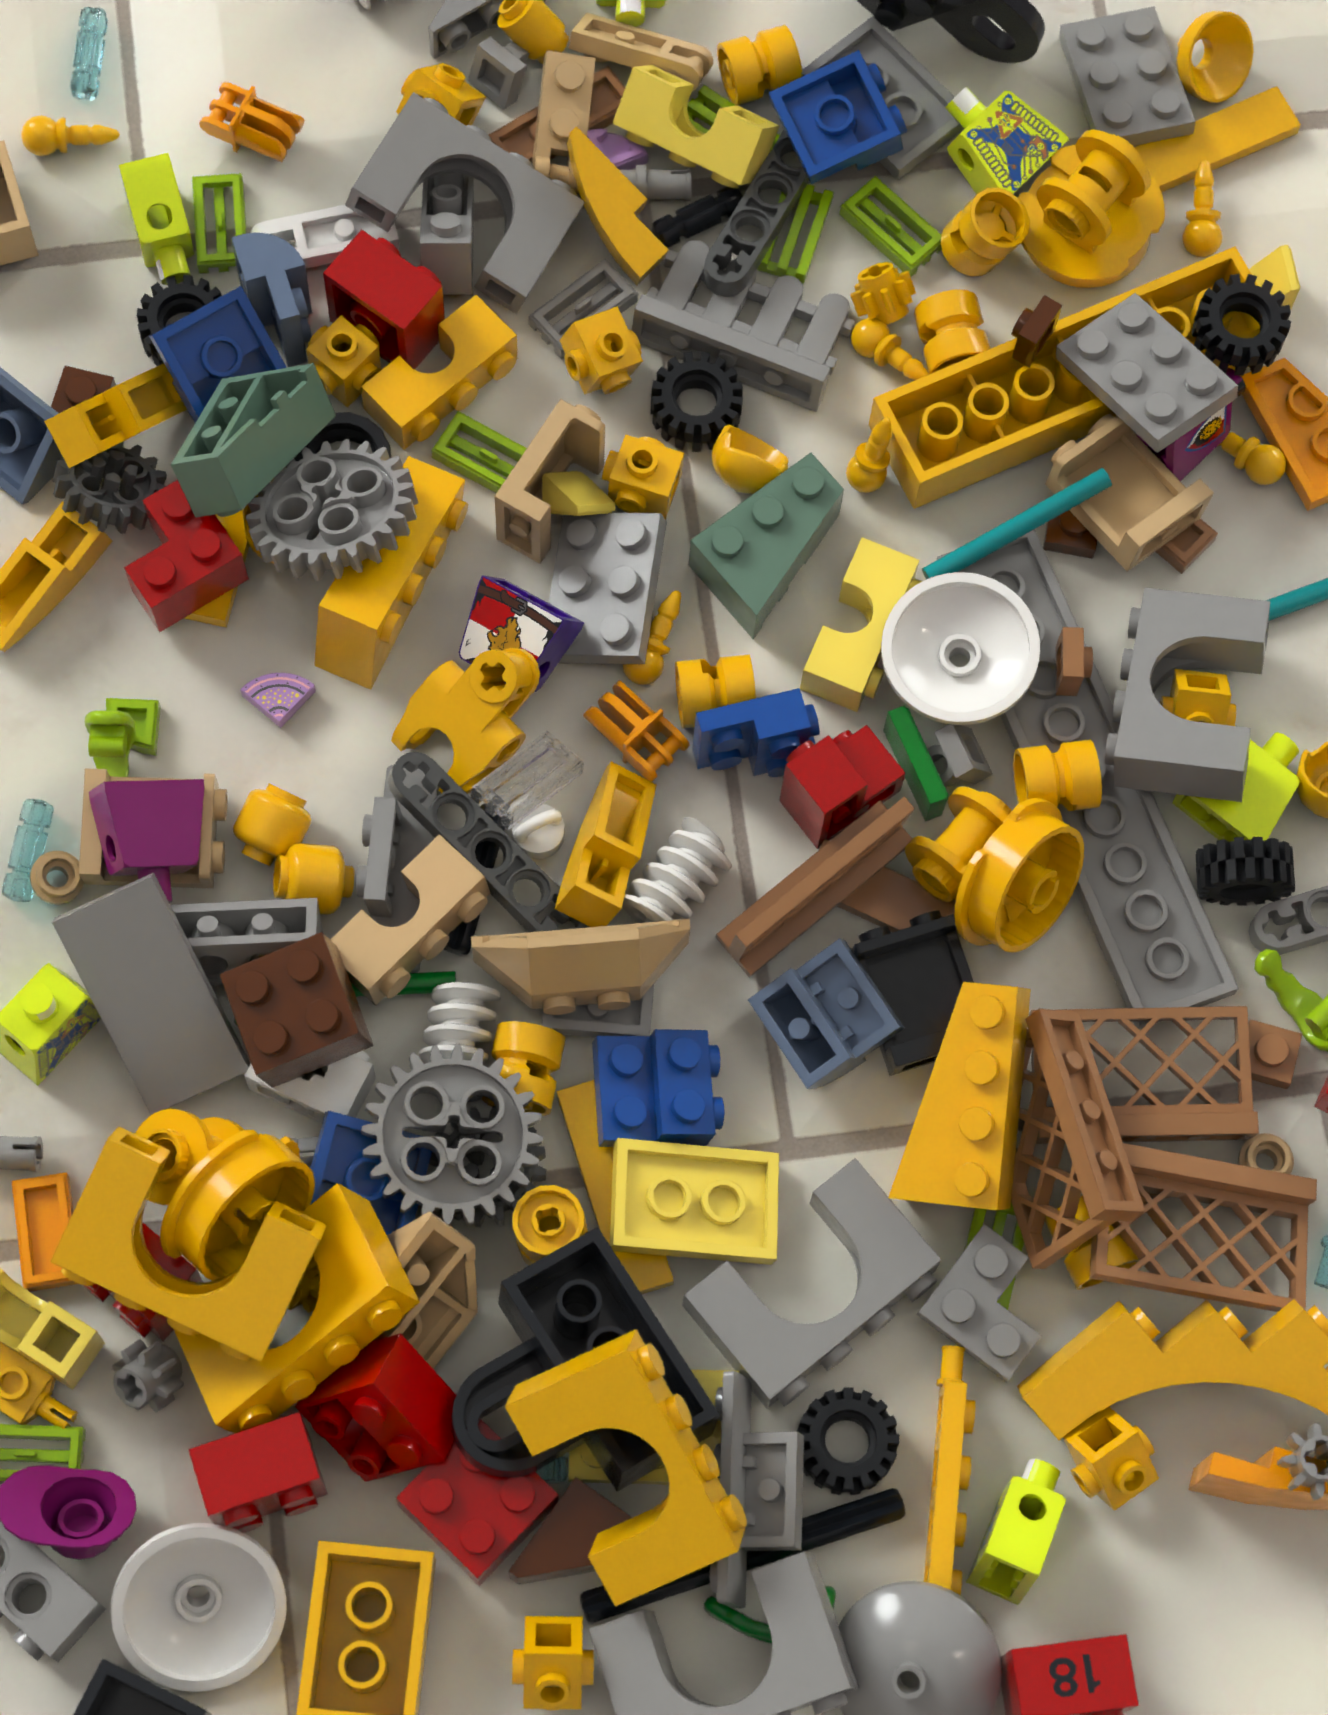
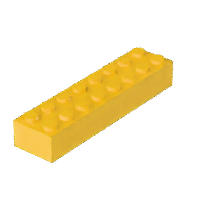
M1236 246L1058 320L1054 332L1030 368L1012 358L1017 338L874 397L868 425L872 431V428L882 418L888 417L891 420L892 437L887 447V451L890 454L889 464L913 509L1059 448L1070 440L1075 441L1088 435L1091 427L1107 414H1111L1113 417L1117 416L1056 359V346L1134 293H1137L1194 345L1197 337H1192L1193 320L1208 288L1212 290L1214 283L1223 278L1227 285L1230 275L1239 274L1240 282L1245 283L1248 274H1251ZM1234 311L1228 312L1222 318L1225 329L1237 337L1253 338L1260 333L1259 323L1249 314ZM1204 349V350L1201 351L1204 355H1205L1206 349ZM1215 359L1213 363L1218 367L1220 361ZM1228 366V368L1235 370V366Z

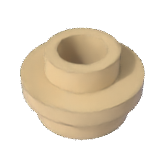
M50 851L41 855L33 864L30 872V884L34 893L44 902L55 905L65 904L75 899L84 885L79 875V860L64 851ZM53 870H59L65 874L67 883L62 887H54L47 881V874Z
M1267 1133L1257 1134L1249 1138L1239 1151L1238 1165L1261 1169L1256 1163V1156L1258 1154H1266L1272 1158L1274 1167L1270 1171L1291 1174L1293 1170V1153L1288 1144L1276 1135Z

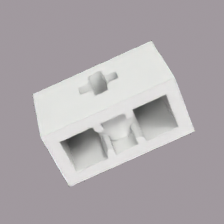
M360 1051L322 1067L324 1077L314 1074L309 1081L305 1080L304 1075L272 1088L255 1075L252 1064H250L245 1074V1079L249 1090L322 1124L326 1111H333L356 1118L376 1076L373 1064L368 1062L369 1055L364 1051Z

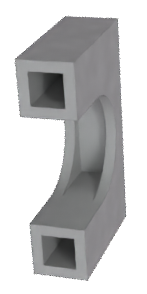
M413 92L353 185L345 206L386 232H389L414 191L427 179L443 173H460L481 181L491 189L502 206L505 217V231L503 239L486 264L474 287L517 314L573 224L585 201L577 197L574 189L560 180H551L536 171L533 164L524 156L514 152L508 153L494 144L489 135L482 129L473 125L466 126L450 116L447 109L438 101L432 98H422Z
M1144 588L1141 608L1132 607L1129 619L1128 638L1135 639L1134 649L1124 648L1120 679L1128 680L1126 691L1117 690L1115 694L1113 722L1120 723L1118 734L1109 733L1106 743L1105 765H1114V787L1242 802L1249 759L1251 728L1183 719L1166 710L1158 702L1154 692L1163 681L1174 674V669L1210 668L1262 674L1269 630L1271 601Z
M856 1158L814 1190L809 1203L845 1246L855 1264L857 1273L856 1294L852 1302L840 1314L815 1324H799L780 1318L761 1302L728 1260L684 1294L682 1306L734 1370L739 1371L741 1375L751 1381L752 1392L766 1409L778 1399L783 1406L791 1403L810 1386L805 1379L806 1376L821 1364L826 1371L831 1370L852 1352L853 1349L849 1346V1341L863 1330L869 1336L874 1335L895 1316L890 1309L906 1295L912 1302L917 1300L938 1281L933 1276V1273L941 1262L940 1257Z
M804 1551L751 1570L771 1632L772 1657L768 1671L760 1685L749 1696L731 1705L718 1707L706 1704L693 1697L683 1688L674 1674L654 1611L640 1610L590 1628L589 1632L615 1714L791 1715V1712L812 1705L815 1715L848 1704L845 1693L859 1689L814 1554Z

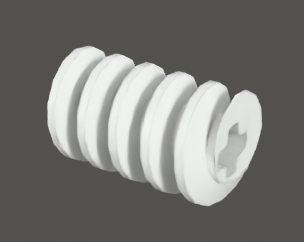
M691 817L684 818L682 821L683 830H676L669 837L670 847L663 846L657 851L656 860L658 863L650 862L643 868L645 879L637 878L630 884L632 895L625 894L622 908L638 923L671 921L674 914L690 919L693 916V912L685 900L690 898L699 903H703L706 900L705 894L698 886L700 881L712 887H716L719 883V879L711 870L713 865L724 871L731 869L732 864L724 854L725 848L722 841L711 829L697 819Z
M472 982L445 983L433 988L432 1000L437 1005L432 1006L428 1010L427 1020L433 1026H429L423 1032V1041L428 1047H424L419 1051L420 1059L424 1064L430 1062L431 1048L435 1045L441 1051L443 1059H450L455 1044H460L463 1059L470 1061L477 1051V1048H475L477 1042H490L493 1039V1033L479 1026L480 1022L496 1021L497 1013L485 1007L484 1001L501 1000V992L492 987ZM483 1052V1063L488 1062L489 1055ZM480 1096L473 1097L468 1102L480 1100Z

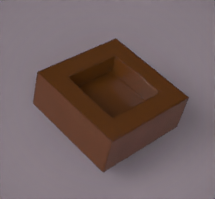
M1044 295L1034 311L1026 308L1022 312L1011 333L1012 336L1017 338L1012 355L1013 359L1030 368L1054 332L1062 304Z
M64 366L51 408L61 413L116 386L114 377Z
M1070 510L1047 522L1043 543L1044 550L1093 559L1097 539Z

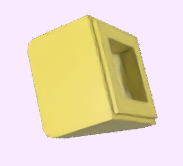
M1282 245L1249 268L1252 275L1257 276L1256 282L1259 287H1262L1265 280L1273 283L1270 294L1274 295L1280 290L1285 296L1282 306L1289 305L1290 309H1292L1300 290V284L1291 248L1288 245Z
M566 471L543 474L542 500L551 505V514L583 516L608 514L616 511L615 502L584 473L580 471Z

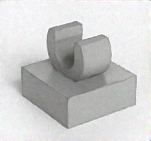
M489 37L477 46L468 82L501 108L506 109L517 101L527 65L522 61L529 57V52L514 42L509 43L504 48L492 37Z
M948 724L934 732L940 745L929 747L928 752L933 762L938 761L942 757H945L947 760V769L940 775L945 787L952 786L959 780L977 784L993 774L971 728Z

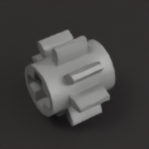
M139 1339L121 1351L122 1359L112 1365V1369L116 1372L113 1384L117 1395L125 1404L135 1407L138 1411L149 1404L155 1412H158L175 1400L173 1393L182 1388L184 1382L180 1379L182 1376V1364L174 1350L161 1344L160 1341H156L147 1348L145 1343Z
M1315 1423L1309 1427L1307 1441L1294 1432L1285 1439L1288 1446L1294 1451L1291 1455L1284 1456L1278 1460L1277 1465L1289 1468L1293 1478L1288 1485L1290 1490L1300 1485L1310 1488L1312 1499L1318 1500L1324 1495V1483H1328V1436L1322 1435L1320 1424ZM1314 1450L1316 1458L1326 1460L1327 1467L1317 1473L1315 1464L1306 1463L1305 1456Z

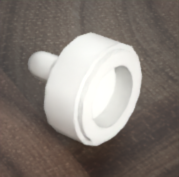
M535 803L525 806L517 813L513 820V841L530 858L543 859L550 857L560 849L564 842L565 824L562 815L558 810L547 804Z

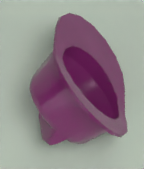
M30 1466L13 1473L0 1487V1521L5 1529L20 1540L51 1546L57 1553L71 1559L93 1558L106 1551L132 1525L137 1510L135 1493L127 1481L107 1471L57 1466Z

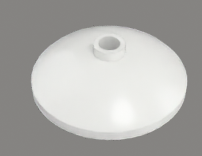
M954 572L926 579L908 590L898 600L884 626L881 656L883 668L891 687L908 707L936 722L951 725H971L986 722L1002 715L1022 699L1031 686L1037 672L1040 657V638L1032 613L1013 590L987 576L975 573ZM956 654H962L968 658L969 663L963 667H957L950 662V658Z
M193 1523L174 1527L159 1533L141 1545L120 1571L111 1601V1620L115 1639L129 1663L143 1676L159 1685L190 1692L209 1691L226 1687L255 1671L268 1658L278 1643L287 1612V1600L282 1575L277 1564L266 1549L256 1540L239 1530L211 1523ZM200 1585L207 1588L208 1592L200 1598H193L187 1593L193 1586Z

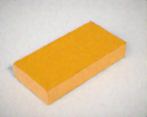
M67 1172L11 1181L23 1288L31 1292L78 1284L63 1275L62 1267L50 1262L73 1214L69 1175Z

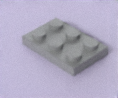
M1154 6L1060 25L1059 39L1090 130L1095 129L1118 135L1129 141L1133 146L1194 133L1196 121Z
M872 16L802 69V73L805 76L857 50L860 51L867 66L872 63L876 64L886 86V91L882 92L881 95L887 107L897 106L907 128V133L901 135L903 150L878 161L898 181L964 128L945 109L954 96Z
M1134 293L1056 346V359L1157 453L1237 399L1238 385L1137 293Z
M661 513L563 515L549 604L584 622V625L559 663L645 664L667 523Z

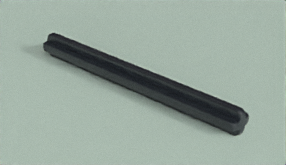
M891 1488L802 1518V1550L747 1551L746 1571L900 1520L906 1514L902 1497L897 1489ZM711 1564L616 1607L604 1585L584 1591L580 1595V1603L585 1618L588 1622L594 1623L710 1584Z

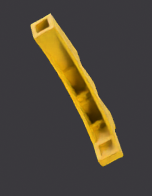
M1206 1299L1155 1342L1153 1339L1161 1332L1139 1306L1130 1313L1119 1300L1019 1383L1017 1388L1025 1402L1058 1440L1089 1417L1119 1401L1163 1387L1200 1382L1233 1383L1263 1388L1290 1396L1328 1415V1366L1326 1368L1323 1367L1328 1363V1319L1315 1305L1308 1311H1305L1293 1299L1242 1341L1241 1338L1249 1331L1227 1306L1217 1312Z

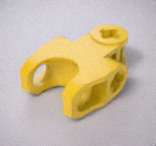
M508 648L482 652L474 659L466 671L453 660L443 663L426 678L412 695L404 715L394 730L391 741L400 751L405 749L414 750L420 744H424L439 729L447 735L452 743L454 752L453 764L447 774L469 794L486 778L502 769L523 744L526 734L511 718L529 696L534 693L539 684L540 671L537 661L525 649Z

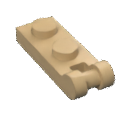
M586 13L571 31L570 50L581 52L586 57L596 58V62L611 61L628 66L631 70L633 67L654 65L694 84L692 91L699 86L703 77L707 75L713 65L711 52L703 46L590 13Z
M547 50L543 62L532 164L536 171L547 178L560 180L572 187L577 194H580L572 171L567 141L569 133L576 126L587 136L596 58ZM550 154L568 157L567 166L550 164Z

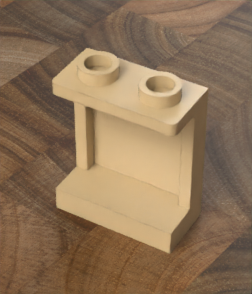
M560 399L495 495L497 540L541 564L551 549V505L542 500L543 474L566 472L573 463L582 466L596 475H599L604 467L605 424L593 410L580 404L573 406Z
M1107 414L1099 419L1089 430L1088 436L1078 443L1070 440L1054 453L1051 458L1053 466L1045 483L1056 494L1100 468L1105 469L1111 479L1112 486L1073 507L1070 511L1127 572L1198 521L1214 494L1201 479H1198L1186 488L1118 416L1113 417L1111 414Z
M85 768L79 875L84 884L125 886L138 880L137 875L110 876L108 873L89 800V791L105 781L189 779L114 777L109 775L107 769ZM204 773V799L197 866L184 873L170 874L171 887L214 888V873H224L225 842L216 841L217 821H226L228 794L227 789H219L215 774Z

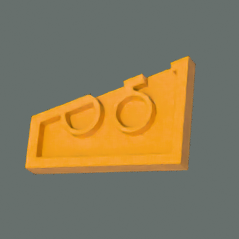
M1285 357L1273 362L1269 367L1263 366L1258 373L1252 374L1248 372L1241 376L1246 386L1242 396L1269 444L1277 447L1284 454L1286 459L1285 472L1306 510L1309 511L1328 503V397Z

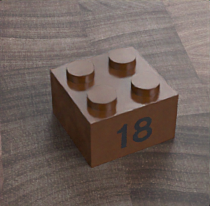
M323 932L220 974L255 1075L272 1088L374 1046L338 947Z

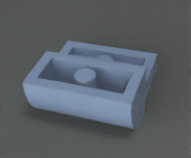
M246 233L231 237L240 286H242L263 326L274 324L287 366L291 367L307 362L304 343L309 342L312 335L306 317L312 314L305 263L301 255L290 243L275 235Z
M841 938L797 970L790 968L748 999L807 1089L822 1087L852 1071L866 1061L865 1056L905 1028L847 942Z

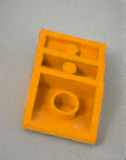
M1276 1446L1254 1463L1212 1452L1193 1468L1188 1488L1190 1491L1245 1504L1299 1510H1328L1327 1482L1324 1483V1495L1318 1500L1312 1499L1310 1488L1300 1485L1293 1490L1288 1488L1290 1481L1293 1479L1289 1468L1278 1466L1277 1461L1284 1456L1291 1455L1293 1451ZM1305 1456L1306 1463L1316 1465L1317 1473L1327 1467L1326 1460H1319L1316 1456Z

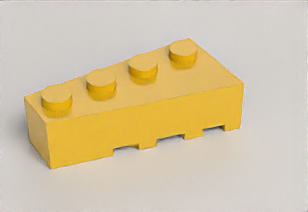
M963 982L888 1198L988 1210L1010 1209L1027 1035L1025 1019L1029 1014L1031 989Z

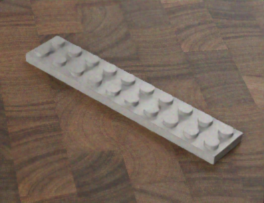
M1034 529L959 571L987 576L1013 590L1029 608L1039 631L1040 657L1034 680L1022 699L1007 712L1000 715L1015 749L1047 745L1052 753L1058 751L1061 743L1090 739L1094 743L1100 764L1102 781L1100 807L1068 811L1063 804H1059L1057 808L1061 812L1063 822L1077 829L1082 835L1084 861L1075 889L1126 1007H1202L1235 995L1239 988L1152 792L1114 787V765H1105V751L1108 734H1118L1120 723L1113 722V704L1094 662L1091 678L1083 679L1077 696L1056 695L1055 647L1062 627L1078 626ZM949 553L937 556V560ZM1133 1021L1138 1029L1143 1028L1149 1022Z

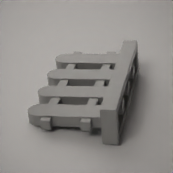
M691 240L682 246L679 253L669 250L664 266L670 268V271L660 290L650 287L646 295L642 294L634 310L632 331L638 337L639 342L682 360L686 352H693L694 361H701V352L710 353V363L712 364L716 362L719 356L726 360V371L733 367L738 373L737 381L817 412L824 397L828 376L832 375L837 362V358L830 356L839 335L850 337L855 325V320L848 318L850 309L848 300L840 294L832 293L825 295L819 305L816 306L801 300L803 285L797 278L781 276L774 282L772 288L755 282L756 270L741 293L727 297L713 294L705 308L690 301L700 282L704 281L705 259L710 248L702 241ZM736 259L730 261L726 270H718V274L726 276L729 271L735 272ZM747 298L764 304L753 326L737 320ZM793 316L810 322L800 344L783 338Z

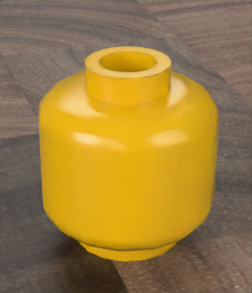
M268 783L266 790H252L233 826V833L236 838L246 843L241 853L268 866H271L274 857L277 858L278 855L286 856L289 847L296 843H302L311 824V815L304 809L307 801Z
M296 843L289 847L286 856H277L273 873V894L275 898H318L320 915H330L337 911L342 897L351 898L354 888L353 866L345 865L344 857L337 847Z

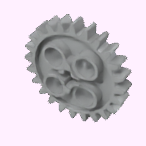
M345 439L338 450H332L328 441L323 442L320 453L313 454L309 448H303V459L299 461L292 459L286 465V469L280 471L271 480V483L258 494L259 497H255L248 504L251 513L246 515L250 528L249 533L255 549L260 550L263 561L265 563L273 561L279 573L291 567L295 579H299L307 570H311L314 580L319 581L326 570H332L336 579H341L344 567L350 565L357 573L363 572L362 561L367 558L379 564L382 562L379 550L382 548L396 551L398 545L395 536H409L410 530L407 521L416 520L417 515L414 505L418 504V499L409 469L403 468L399 456L390 458L387 448L384 446L372 452L369 441H364L356 450H352L349 439Z
M455 1044L450 1059H443L441 1051L435 1045L431 1048L430 1062L426 1064L413 1052L409 1056L411 1068L409 1073L395 1065L391 1067L390 1073L396 1083L394 1087L379 1082L376 1084L375 1091L385 1100L384 1103H367L365 1111L378 1119L377 1123L364 1125L361 1129L362 1135L376 1139L375 1144L363 1149V1158H379L380 1164L370 1172V1178L372 1180L388 1177L390 1182L387 1184L382 1196L386 1199L401 1192L404 1198L400 1212L403 1214L416 1203L422 1206L421 1216L429 1211L431 1213L434 1210L441 1211L442 1220L448 1225L452 1221L454 1212H461L468 1226L472 1225L475 1216L474 1209L478 1207L489 1218H492L496 1214L493 1199L497 1197L502 1202L511 1205L515 1198L508 1186L510 1184L523 1188L528 1186L530 1181L519 1170L521 1166L532 1168L537 1167L539 1163L537 1157L526 1151L527 1147H535L543 1142V1136L528 1132V1127L535 1125L541 1120V1113L525 1112L523 1108L533 1099L534 1093L530 1091L516 1094L514 1088L517 1086L522 1075L518 1072L506 1079L499 1074L504 1063V1059L501 1057L489 1068L482 1065L483 1049L481 1048L477 1049L469 1061L463 1059L460 1044ZM419 1093H430L438 1098L442 1110L433 1119H421L412 1112L410 1101ZM476 1096L488 1097L495 1104L497 1115L489 1122H476L467 1113V1102ZM453 1122L457 1123V1130L461 1134L499 1133L502 1136V1140L499 1143H491L484 1140L463 1138L459 1140L457 1148L452 1149L447 1147V1141L444 1137L406 1138L403 1136L402 1131L405 1128H415L422 1131L441 1133L445 1131L447 1123ZM416 1148L429 1149L438 1159V1168L429 1175L421 1176L415 1174L407 1165V1156ZM473 1151L485 1152L493 1161V1173L482 1179L471 1177L464 1169V1157Z

